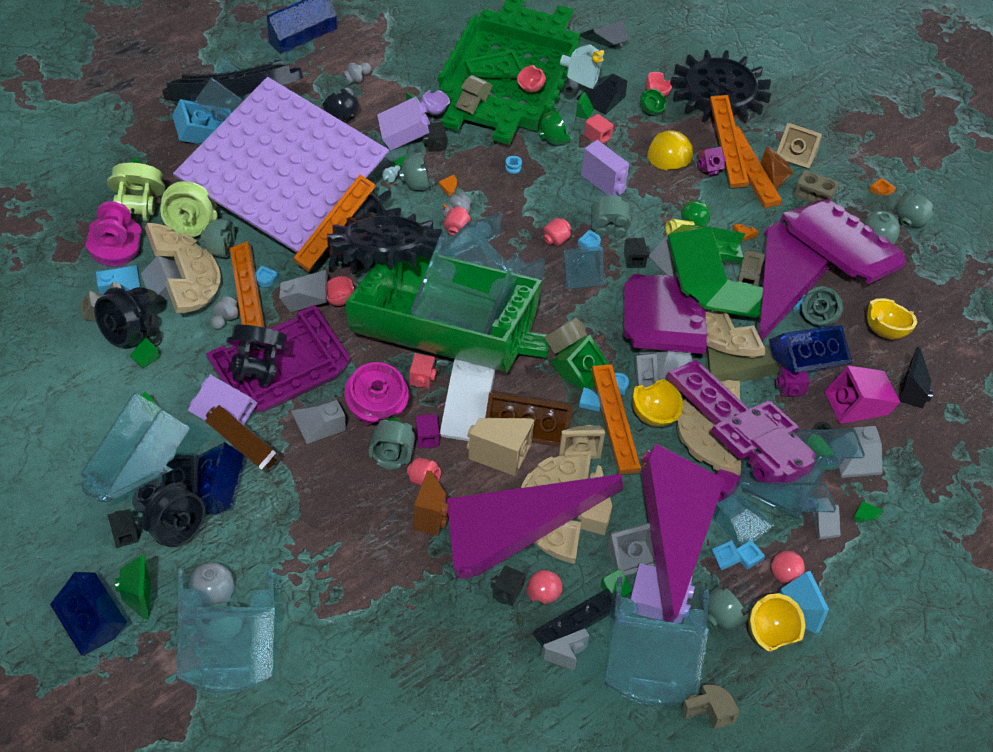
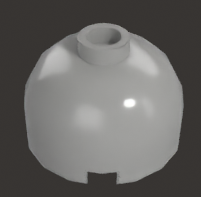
M208 562L198 566L192 572L188 582V589L194 604L199 607L200 605L206 607L220 602L228 603L235 590V585L231 572L225 566L219 563Z

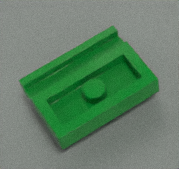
M530 332L518 354L547 358L549 344L545 339L547 334Z

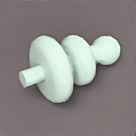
M396 165L395 167L384 169L382 171L384 180L390 183L394 182L401 167Z

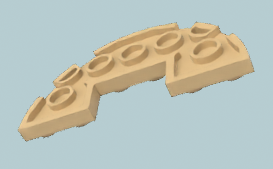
M147 223L145 230L154 255L174 256L182 279L167 278L165 283L175 313L191 312L206 306L215 297L220 284V270L212 254L197 245V240L186 233L181 235L171 231L172 227Z
M705 309L707 346L724 353L748 356L750 358L765 355V347L754 325L734 328L728 313Z
M720 381L740 400V381ZM686 397L683 401L682 414L677 420V431L681 442L685 443L689 448V453L700 462L705 461L713 465L715 470L719 471L722 469L740 476L741 460L711 432L715 424Z
M564 452L562 456L555 458L551 456L545 459L527 475L521 488L588 479L592 452ZM569 521L537 540L534 544L559 560L575 564L581 522Z

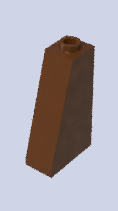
M220 405L217 407L213 406L207 412L205 422L265 473L280 458L274 450Z

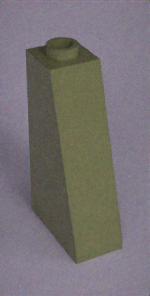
M764 345L765 355L754 358L724 353L707 346L705 362L706 369L719 381L733 380L743 382L779 374L780 367L784 366L785 357L784 354H781L780 346Z

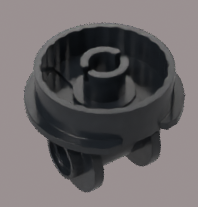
M119 287L108 289L104 296L97 299L94 307L96 323L104 338L116 347L139 344L143 340L142 332L153 329L159 324V317L151 313V305L157 301V293L144 287H136L129 291Z
M234 325L232 336L227 337L226 340L227 343L238 347V351L232 357L230 364L233 381L241 382L244 376H252V378L258 379L259 387L266 388L273 381L276 374L275 354L284 355L289 353V349L285 347L287 335L259 326ZM249 349L263 352V359L249 356Z
M151 479L141 484L133 495V507L143 514L141 522L143 530L148 531L160 545L178 547L187 543L197 534L204 521L205 506L203 501L196 494L188 490L187 486L182 482L165 485L161 480Z

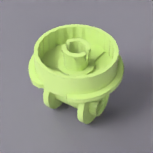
M118 164L113 167L112 176L107 179L108 188L118 193V195L114 196L113 202L125 205L131 214L142 215L145 222H149L150 216L154 215V197H158L165 192L161 171L146 164Z
M180 181L170 185L165 190L161 199L160 212L165 225L172 227L171 231L181 235L186 233L191 237L200 235L202 230H205L212 220L217 219L218 214L215 210L217 205L215 201L209 200L207 197L208 191L201 185L189 181Z

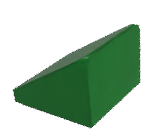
M583 92L577 103L576 117L589 119L593 112V106L587 94Z
M144 338L130 354V357L143 369L159 359L157 347L147 338Z
M617 569L602 579L601 588L603 590L608 588L618 601L632 593V589L621 569Z

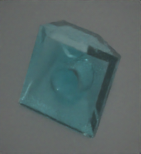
M602 246L564 249L567 289L605 285Z
M732 494L717 503L712 518L738 547L750 540L758 539L774 528L772 523L746 496Z

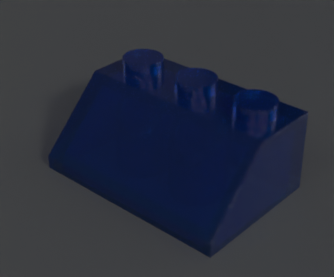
M226 442L198 455L197 496L204 503L205 514L217 515L230 509L233 504L232 498L238 485L239 473L243 467L244 454Z
M74 572L50 603V606L81 656H85L114 640L127 624V621L99 577L93 572Z

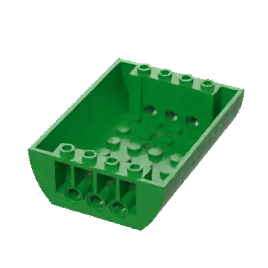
M434 254V259L432 260L420 256L416 257V266L413 267L405 261L394 263L393 269L389 270L386 264L376 263L346 301L347 322L353 333L508 372L532 330L542 280Z

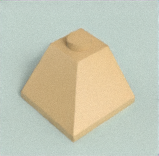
M600 425L577 426L563 430L558 456L564 455V452L589 451L592 452L591 459L601 458L605 430Z

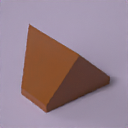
M770 147L765 148L761 165L777 190L793 174V171L783 157Z

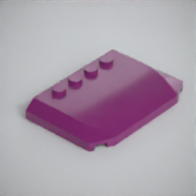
M829 199L817 200L783 213L780 219L782 222L786 221L788 223L787 229L794 236L848 275L855 278L857 275L867 278L866 283L870 284L902 269L906 264L902 250L890 243L888 238L875 234L872 227L863 224L858 217L850 215L842 206L836 205Z
M633 274L624 283V336L632 340L633 347L705 354L707 347L706 311L697 304L699 300L691 294L687 296L682 292L678 276Z
M316 305L298 312L296 318L271 328L287 335L285 347L289 349V353L284 355L275 354L276 374L273 381L266 388L259 387L258 379H254L252 376H244L241 382L233 381L230 364L232 357L238 351L237 346L226 348L223 345L206 353L207 360L221 381L248 395L257 402L252 412H265L338 378L350 363V356ZM249 349V356L263 359V352Z

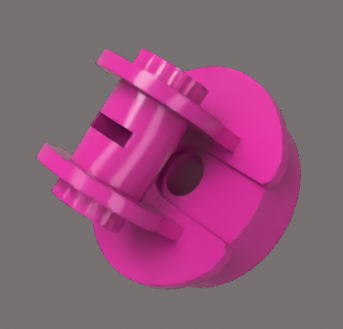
M113 201L102 203L97 209V217L99 219L92 222L89 226L88 241L85 243L86 249L92 258L100 264L106 266L128 264L140 252V234H142V229L137 222L130 219L131 212L125 205Z
M371 362L359 367L349 377L345 386V401L357 420H361L365 426H368L371 422H378L379 419L393 417L403 412L408 401V387L396 368L382 362Z

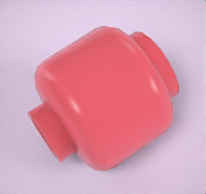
M454 207L448 210L443 225L450 235H462L466 233L471 217L466 209Z
M554 218L544 226L543 239L549 245L560 246L570 238L571 226L563 218Z
M416 458L409 464L407 469L411 483L421 486L427 470L432 471L437 481H439L441 470L438 464L433 460Z

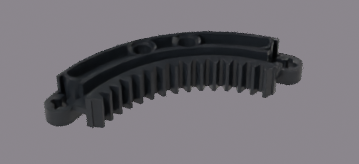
M274 60V62H268V64H262L254 68L249 67L240 71L235 70L219 74L209 73L206 75L195 73L181 75L182 78L166 83L167 88L162 89L165 100L180 101V99L187 101L217 100L250 94L267 77L283 86L303 79L301 68L289 69V65H284L282 60Z

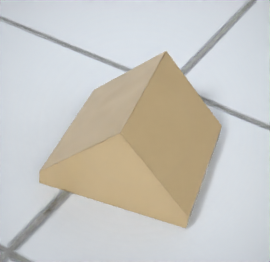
M787 123L777 154L788 162L810 169L818 152L822 134Z

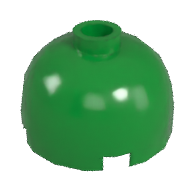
M554 108L545 113L540 121L541 129L538 130L542 140L546 139L549 144L555 146L570 142V136L566 133L565 124L557 109Z

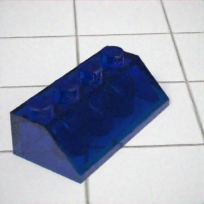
M301 0L267 15L269 44L278 53L282 54L337 29V14L331 1Z
M842 324L786 332L768 339L774 360L792 373L853 363Z

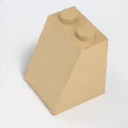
M478 418L476 424L470 426L467 437H470L467 444V449L469 450L468 459L516 476L532 445L534 420L531 418Z

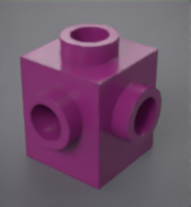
M722 147L698 150V166L701 172H708V175L717 174L719 169L725 168L726 159L722 153Z
M782 367L779 376L776 377V386L780 388L781 395H806L810 384L806 367Z

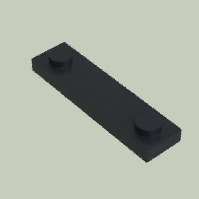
M607 588L533 631V636L543 647L544 644L582 629H587L619 610L621 604Z

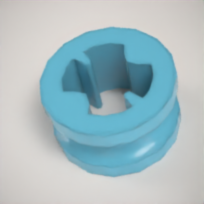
M509 156L506 159V171L512 174L519 173L522 169L521 158Z

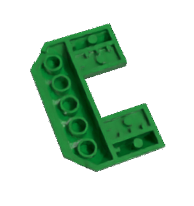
M681 225L671 232L667 238L682 292L687 296L691 294L699 300L697 304L704 309L758 318L763 287L727 280L722 260L741 263L744 257L740 243L746 233L696 225Z

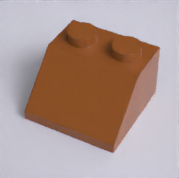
M427 470L414 504V530L439 536L441 529H445L448 523V516L446 515L449 504L446 503L445 491L432 471Z

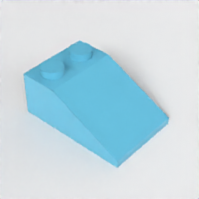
M180 99L172 114L179 141L196 144L204 142L232 112L230 108Z

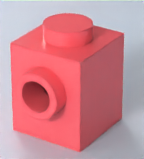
M599 114L587 119L584 130L586 137L593 142L598 140L602 144L612 138L613 124Z
M415 353L410 369L409 385L430 388L431 381H435L437 375L435 357Z

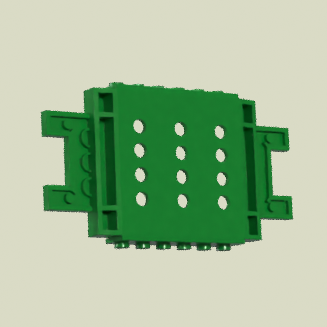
M506 0L500 13L483 9L479 17L478 14L474 13L472 19L469 18L467 28L463 29L460 40H457L455 49L451 50L449 60L445 61L443 71H440L438 74L439 90L450 99L448 109L441 120L444 127L458 131L464 119L495 127L492 140L509 145L518 126L538 131L541 118L545 113L554 109L555 103L558 101L568 79L569 68L560 65L562 55L571 57L575 49L579 48L580 33L566 30L574 14V9L558 5L554 14L551 15L524 8L526 0ZM497 45L500 48L492 49L491 47ZM514 49L523 68L534 65L545 74L546 81L544 86L539 91L533 93L524 91L518 84L517 79L478 77L493 85L490 92L494 95H488L485 102L480 100L473 115L456 107L463 91L461 87L466 79L470 77L464 65L467 59ZM525 54H531L532 56L529 57V58H526V57H524L523 55H525ZM546 58L548 61L542 62L540 59ZM503 97H509V98H511V99H510V100H507V99H503ZM520 101H525V102H527L528 104H522V103H519V102H520Z

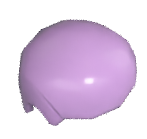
M428 90L422 95L421 102L424 103L427 112L432 115L444 113L450 104L449 97L440 90H437L435 93H430L431 91Z

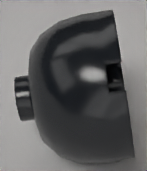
M343 88L340 89L342 93L336 95L334 92L327 97L322 106L324 107L323 110L342 122L348 123L355 118L359 109V101L353 89Z

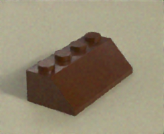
M491 390L489 392L485 418H531L534 420L532 442L560 446L562 431L570 427L573 403Z

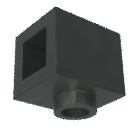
M443 122L430 123L428 125L429 133L422 136L423 144L427 145L428 152L446 150L447 136Z
M626 238L623 251L626 267L646 268L650 249L649 245L645 243V238Z
M130 509L119 510L107 515L116 548L138 543L136 530L140 528L137 517L131 516Z
M505 565L500 575H495L492 580V598L501 604L513 606L524 586L525 573Z

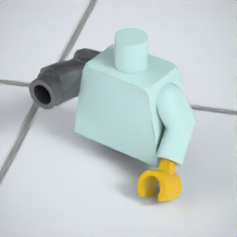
M589 44L575 49L571 57L562 55L560 65L569 68L567 74L569 79L564 85L565 94H575L580 84L591 89L595 87L598 82L601 63L604 61L603 50L599 51Z

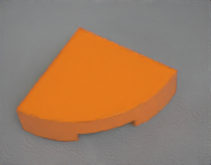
M455 175L449 176L439 181L438 186L450 197L457 188V179Z
M881 178L870 186L869 191L878 195H889L895 192L896 187Z
M734 224L732 228L733 231L746 233L741 242L756 238L759 234L755 228L743 226V224Z

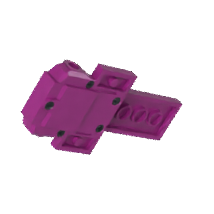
M697 360L668 371L666 378L715 424L711 432L740 460L747 456L750 457L748 462L753 468L754 477L759 482L766 481L772 485L783 487L810 473L816 462L814 460L816 453L795 435L799 426L770 400L749 409Z

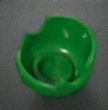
M648 89L642 93L640 106L645 113L657 115L666 109L667 99L663 96L662 92L657 89Z
M693 200L687 202L681 209L682 219L693 221L696 226H706L710 221L709 208L704 202Z

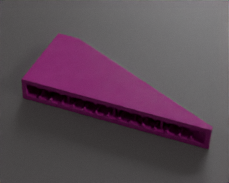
M778 221L772 226H768L764 232L766 237L763 243V254L765 255L760 280V287H763L760 312L757 318V332L761 341L773 331L832 266V262L790 233L787 229L788 226Z
M655 444L651 450L647 449L642 457L644 465L641 472L664 623L670 626L679 615L725 479Z
M622 474L448 498L451 546L456 579H469L473 576H479L623 489Z

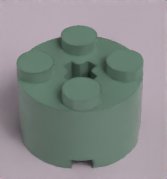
M607 195L600 197V201L596 202L595 200L592 203V228L600 237H604L607 234L622 237L626 234L630 227L629 203L627 201H622V197Z
M386 419L380 420L373 430L368 451L369 457L371 459L374 458L377 461V465L387 469H399L401 465L405 463L407 465L411 460L415 442L412 426L408 423L388 421Z

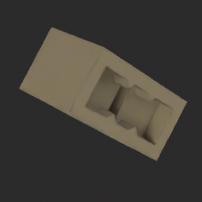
M804 170L797 183L794 197L810 203L825 199L833 201L839 182Z

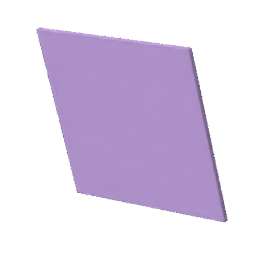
M267 77L173 173V176L181 181H189L201 185L208 191L207 197L298 253L360 174L367 178L389 153V149Z

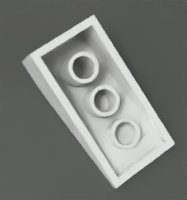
M457 359L454 360L440 437L469 441L470 437H467L470 426L475 425L478 418H485L489 392L493 388L495 369Z

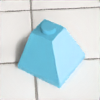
M137 265L96 271L100 294H104L112 282L120 283L121 288L125 291L140 287Z
M808 571L784 586L780 590V594L789 596L798 603L804 614L805 629L813 633H819L829 608L811 571Z

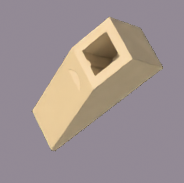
M597 466L596 473H591L590 478L604 476L601 466ZM610 497L577 517V519L581 520L580 529L605 536L612 511Z

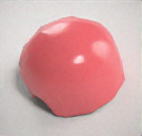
M530 65L519 72L517 81L524 91L533 93L539 91L544 86L546 78L540 68L537 69L534 65Z
M659 72L649 73L645 83L646 90L657 89L662 92L664 97L669 95L672 89L670 80L665 81L664 74Z
M339 276L327 282L326 300L329 304L333 306H343L346 304L347 299L355 290L352 280L345 276Z
M783 551L773 558L771 571L775 579L781 583L789 584L804 574L805 565L799 554L794 551Z
M540 570L534 573L526 584V593L530 600H537L545 605L559 598L562 594L563 584L557 574L547 570Z

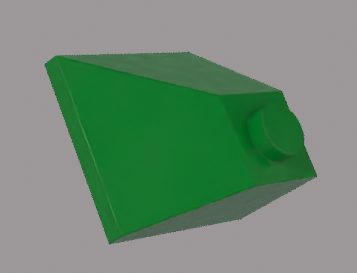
M590 334L564 348L551 362L564 380L582 390L584 387L591 389L595 385L591 373L592 366L610 365Z
M140 555L120 568V576L115 579L116 592H120L121 599L143 619H149L151 578L145 555Z

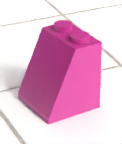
M847 366L824 391L838 422L842 424L889 415L900 403L885 371Z

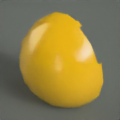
M668 130L660 132L654 137L649 147L647 158L652 165L666 171L668 169H678L686 167L691 163L693 147L685 135L678 131Z
M885 298L872 300L868 307L867 320L869 327L878 336L890 340L901 339L914 330L917 325L914 312H909L903 306L894 303V300Z
M658 380L648 387L639 385L634 388L632 405L634 412L642 422L653 427H665L676 422L682 414L684 404L682 396L677 388L667 380Z
M780 593L769 594L759 599L752 607L748 619L749 633L755 643L765 651H772L783 645L802 640L806 627L804 614L798 603L791 597Z

